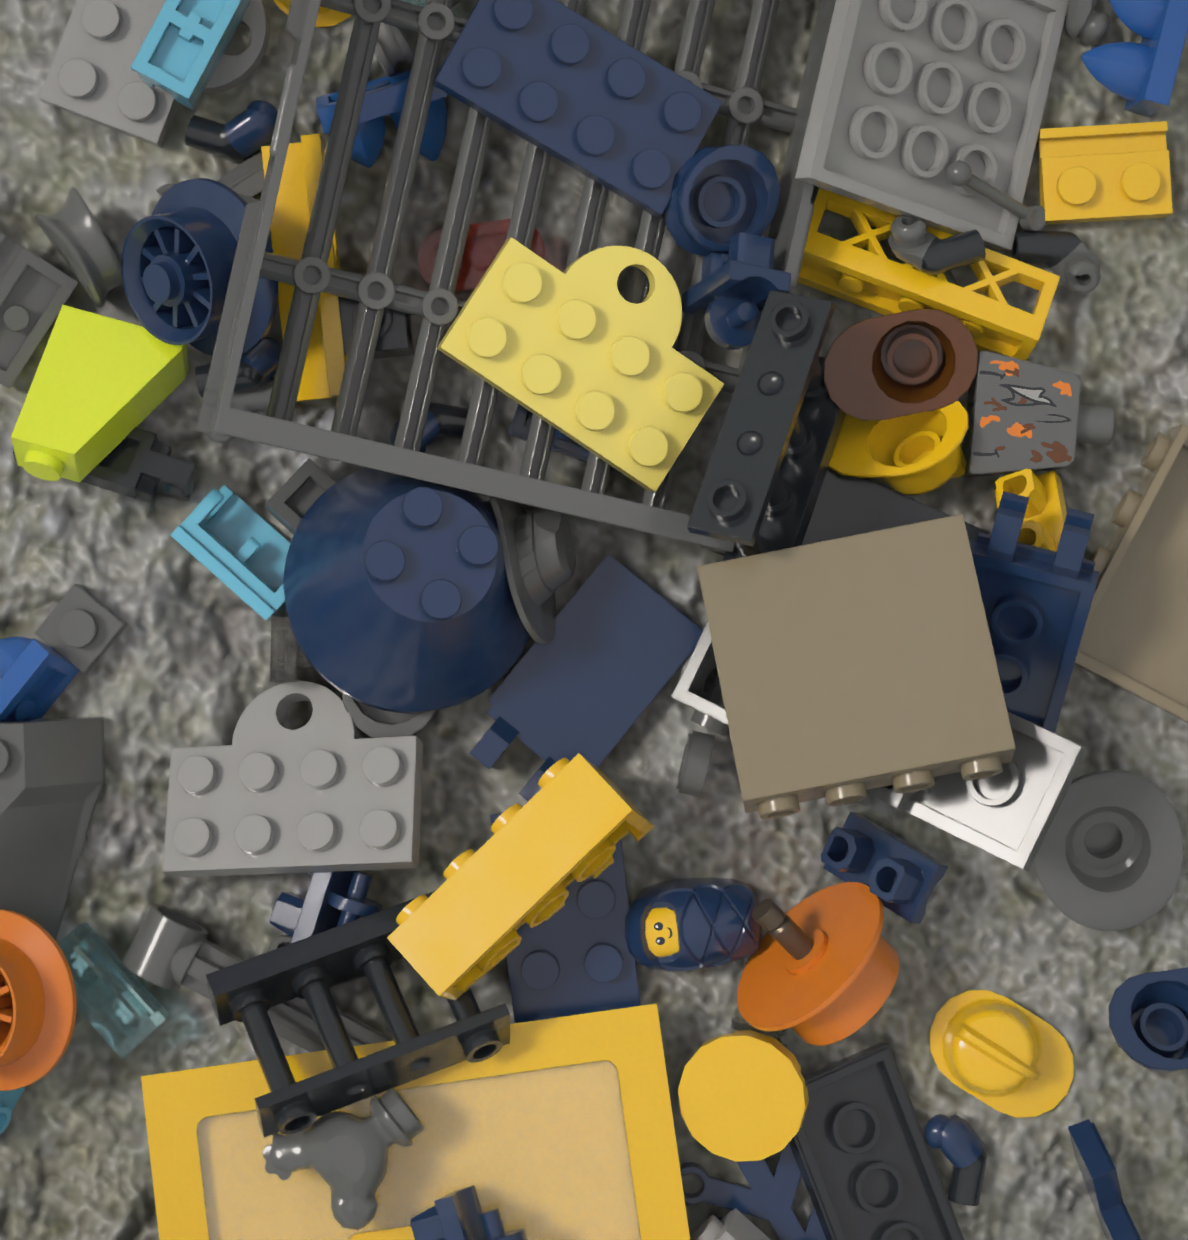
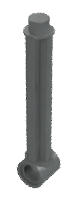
M152 904L122 963L134 974L155 985L174 991L179 990L181 985H184L210 999L206 974L245 960L207 940L208 931L193 919L166 906ZM297 997L269 1009L268 1015L278 1036L308 1052L326 1050L305 999ZM338 1010L353 1046L393 1041V1038Z

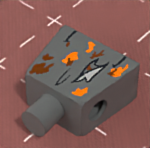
M979 351L977 373L968 389V430L964 436L963 448L967 464L965 474L961 477L973 478L1006 475L1026 468L1031 469L1033 472L1072 467L1075 460L1076 443L1110 445L1114 431V408L1079 404L1081 390L1080 375L989 351Z

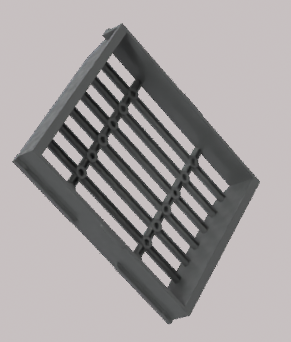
M291 0L285 31L295 40V45L283 86L261 197L259 201L245 206L196 431L219 437L232 436L701 545L702 549L724 554L725 552H733L734 542L690 533L687 525L691 515L666 510L678 458L656 492H649L645 489L642 504L606 495L612 466L590 451L581 489L547 482L544 479L556 429L533 414L520 475L483 467L482 464L499 390L477 375L458 459L453 460L419 452L441 357V351L436 348L446 334L448 323L453 324L467 302L456 299L454 294L493 120L469 107L429 291L395 284L391 278L434 89L432 83L437 75L444 40L455 42L467 19L453 15L451 11L453 0H426L425 7L400 0ZM559 0L561 4L579 15H583L586 0ZM625 0L617 38L640 51L651 0ZM690 0L674 72L722 101L717 113L728 116L721 146L728 144L747 146L752 123L791 133L780 179V201L768 233V238L775 240L773 269L791 273V292V289H794L798 282L814 210V203L811 201L814 185L795 179L836 0H820L796 108L764 100L759 94L779 0L753 1L734 91L702 83L699 78L715 0ZM321 6L354 15L355 19L301 260L266 252L265 249L318 11ZM381 23L417 32L419 36L366 274L363 276L331 268L327 265L379 29ZM530 142L527 144L506 238L507 240L512 237L529 250L531 249L551 159L550 154ZM587 176L584 182L566 268L579 257L596 250L609 189ZM643 210L635 248L650 254L657 260L666 226L664 212L662 215L654 217ZM697 255L690 288L701 281L702 262L705 256ZM630 267L624 299L630 303L638 304L648 295L649 280L642 270ZM259 277L295 286L266 416L230 407ZM321 292L359 301L331 431L292 422ZM385 308L423 317L394 446L356 437ZM701 309L693 314L684 312L676 351L722 381L724 385L721 391L734 394L751 343L743 347L739 369L703 360L701 352L706 334L704 318L706 309Z

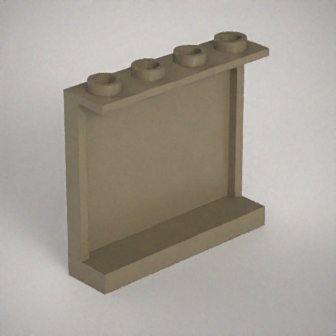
M1181 424L1170 428L1167 435L1158 432L1154 436L1141 460L1140 465L1147 468L1148 471L1137 492L1130 488L1127 489L1114 510L1111 522L1118 525V528L1108 547L1105 548L1098 545L1089 558L1090 561L1095 562L1094 571L1100 573L1074 664L1188 723V426Z
M963 514L697 566L745 813L759 811L761 819L781 818L798 813L800 811L799 803L826 798L828 806L848 805L867 799L866 790L889 785L894 786L895 793L916 792L934 786V777L957 772H961L963 780H978L1003 772L1002 764L1012 761L1016 747Z

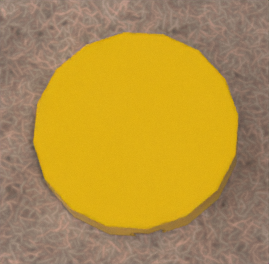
M752 1030L734 1031L719 1037L716 1036L704 1042L684 1066L678 1087L681 1116L692 1137L712 1154L735 1162L761 1161L782 1151L803 1124L809 1098L807 1086L805 1087V1079L801 1074L802 1068L795 1055L773 1037Z

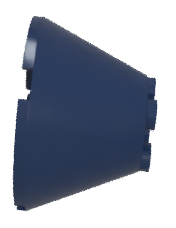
M364 468L346 476L328 488L308 509L297 526L288 549L283 573V590L286 609L291 623L290 628L302 653L313 668L328 683L350 698L370 707L397 713L416 714L422 711L455 707L475 698L494 685L510 669L525 647L530 634L525 629L518 615L511 595L504 565L503 547L490 496Z

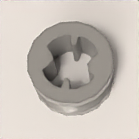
M381 23L374 55L386 74L390 76L395 73V65L398 62L406 61L410 64L413 62L414 55L398 27Z

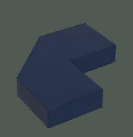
M1087 1119L1069 1126L1068 1129L1075 1158L1106 1240H1141L1123 1202L1116 1168L1094 1122L1091 1123Z

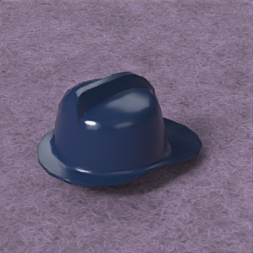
M1188 967L1160 972H1147L1129 977L1115 990L1108 1006L1109 1027L1119 1048H1122L1137 1064L1154 1072L1171 1073L1177 1070L1188 1069Z

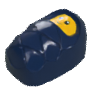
M729 878L674 879L646 887L636 896L625 917V939L629 953L641 965L666 972L710 968L746 958L754 954L761 943L762 927L752 917L753 910L758 905L757 897L750 886L742 881Z

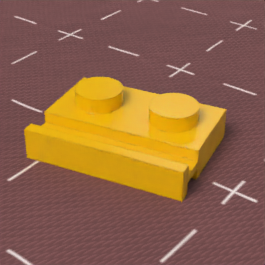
M1167 121L1039 129L1036 142L1038 143L1039 152L1038 179L1040 206L1045 210V225L1164 218L1173 214L1170 158L1166 143Z

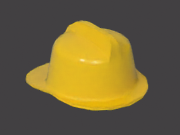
M955 401L953 404L933 411L886 420H861L846 414L828 467L844 476L860 478L880 477L892 489L906 495H922L934 491L948 482L949 479L958 478L965 474L967 463L962 451V440L968 430V413L959 401Z
M968 990L950 998L935 1015L930 1029V1052L938 1069L953 1084L988 1106L1015 1118L1037 1117L1054 1109L1067 1095L1074 1077L1073 1055L1066 1039L1052 1025L1014 1001L989 990Z

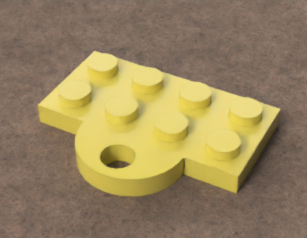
M512 237L507 239L436 348L649 492L657 491L724 385L722 381L672 348L679 334L682 321V303L676 282L666 267L655 257L640 249L628 246H607L596 249L579 257L564 272H561ZM626 267L639 268L646 274L649 280L648 295L641 303H630L619 293L617 286L618 277Z

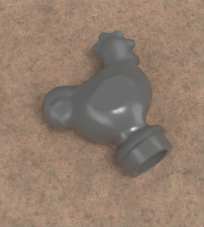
M393 1087L380 1097L376 1095L372 1097L370 1101L371 1113L368 1117H359L351 1113L333 1111L322 1115L312 1125L300 1132L286 1135L281 1133L273 1134L272 1144L265 1146L262 1151L263 1157L266 1160L265 1171L269 1174H277L284 1181L290 1178L292 1172L313 1168L330 1186L331 1210L333 1217L342 1228L359 1230L366 1227L375 1217L378 1208L375 1194L387 1172L389 1147L393 1143L403 1147L412 1146V1139L425 1129L413 1110Z

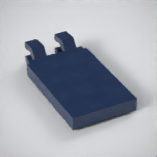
M1003 491L992 534L988 535L979 532L977 540L970 539V548L1007 711L1055 733L1100 573L1094 571V561L1083 559L1094 514L1068 508L1057 552L1019 543L1018 539L1029 498Z
M609 553L556 616L553 640L546 645H540L535 642L488 699L492 706L486 713L496 721L469 753L486 768L490 769L516 737L545 760L519 792V795L527 801L542 789L538 785L542 775L562 758L566 757L571 761L580 753L598 768L695 649L703 632L702 629Z

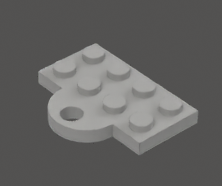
M76 0L39 99L53 107L162 148L179 102L173 98L172 94L156 85L155 87L147 85L140 79L138 73L131 70L130 67L166 0ZM252 0L240 24L247 26L251 31V42L248 48L238 55L223 54L203 93H218L234 88L244 82L258 68L266 53L270 30L267 11L262 0Z
M292 681L273 686L258 695L246 707L235 727L232 745L171 748L163 872L171 878L419 868L423 742L417 736L361 738V731L354 725L350 713H347L343 701L333 691L320 684L307 681ZM299 701L311 702L313 712L308 723L299 729H286L284 717L290 706Z

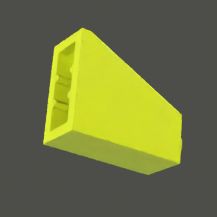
M62 304L11 435L18 466L23 467L26 472L42 480L58 481L61 477L80 483L186 379L189 371L187 344L171 345L154 337L143 326Z

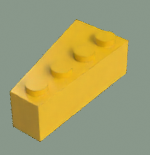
M580 753L571 761L565 757L554 763L540 778L538 785L542 789L524 806L517 803L505 810L491 826V831L494 835L476 852L473 849H468L460 854L445 869L443 876L447 880L429 898L426 895L418 896L398 914L396 922L399 924V927L387 939L438 996L451 1000L459 998L520 944L522 937L516 930L525 922L530 928H533L547 921L565 905V900L569 895L566 887L574 880L582 882L590 876L594 879L597 878L614 863L612 855L616 850L615 844L628 833L639 841L655 827L604 772Z

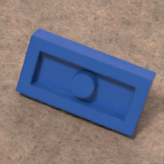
M1109 0L1119 19L1131 31L1142 36L1141 43L1117 42L1097 46L1083 53L1081 60L1099 83L1111 92L1127 99L1124 110L1148 117L1169 106L1188 32V0Z
M411 68L390 76L368 81L351 159L367 168L374 165L384 143L385 115L390 114L398 130ZM435 86L419 154L431 161L437 160L443 147L447 130L445 102L447 93ZM338 91L316 97V110L324 134L330 132Z
M25 637L0 639V722H24L42 718L80 670L55 649L36 639Z

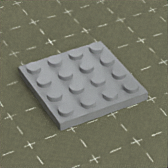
M836 0L795 179L898 216L915 217L922 220L928 227L951 235L976 229L980 233L985 247L995 251L1012 250L1019 217L966 185L960 187L952 185L946 177V170L951 163L958 160L964 161L971 167L972 174L1021 204L1023 203L1068 2L1064 0Z

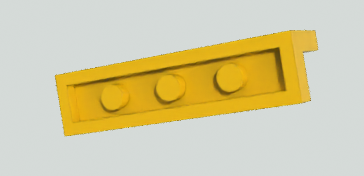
M321 134L301 135V142L290 143L288 146L270 226L274 254L301 260L327 145ZM261 146L264 178L270 157V146ZM335 227L327 265L341 270L337 230ZM278 282V303L283 339L295 286ZM322 292L320 294L297 402L338 398L347 359L344 354L338 296Z
M819 188L814 200V210L798 283L882 315L916 309L944 311L957 317L972 333L978 351H989L1024 361L1027 360L1040 339L1060 276L985 248V259L970 264L978 282L960 287L948 282L944 273L928 275L908 263L900 264L887 258L879 242L889 238L891 235V224L898 215ZM825 209L850 218L859 235L845 241H840L817 232ZM927 226L926 231L939 239L954 236ZM1015 281L1038 290L1039 294L1032 314L1008 305L999 287Z

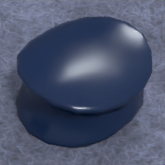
M729 144L721 147H703L695 152L694 156L689 158L675 174L671 191L672 197L663 212L668 231L676 243L690 254L707 256L711 252L729 253V242L733 236L739 232L761 236L771 223L780 201L779 180L774 166L762 152L751 147Z

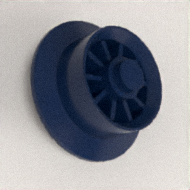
M195 178L173 185L159 199L152 216L141 219L131 228L125 239L121 257L124 290L134 314L144 328L162 342L171 345L190 344L195 349L210 356L213 354L245 206L248 204L234 190L218 181ZM268 238L265 251L273 253V249ZM259 277L242 354L254 349L264 339L272 325L278 302V281Z

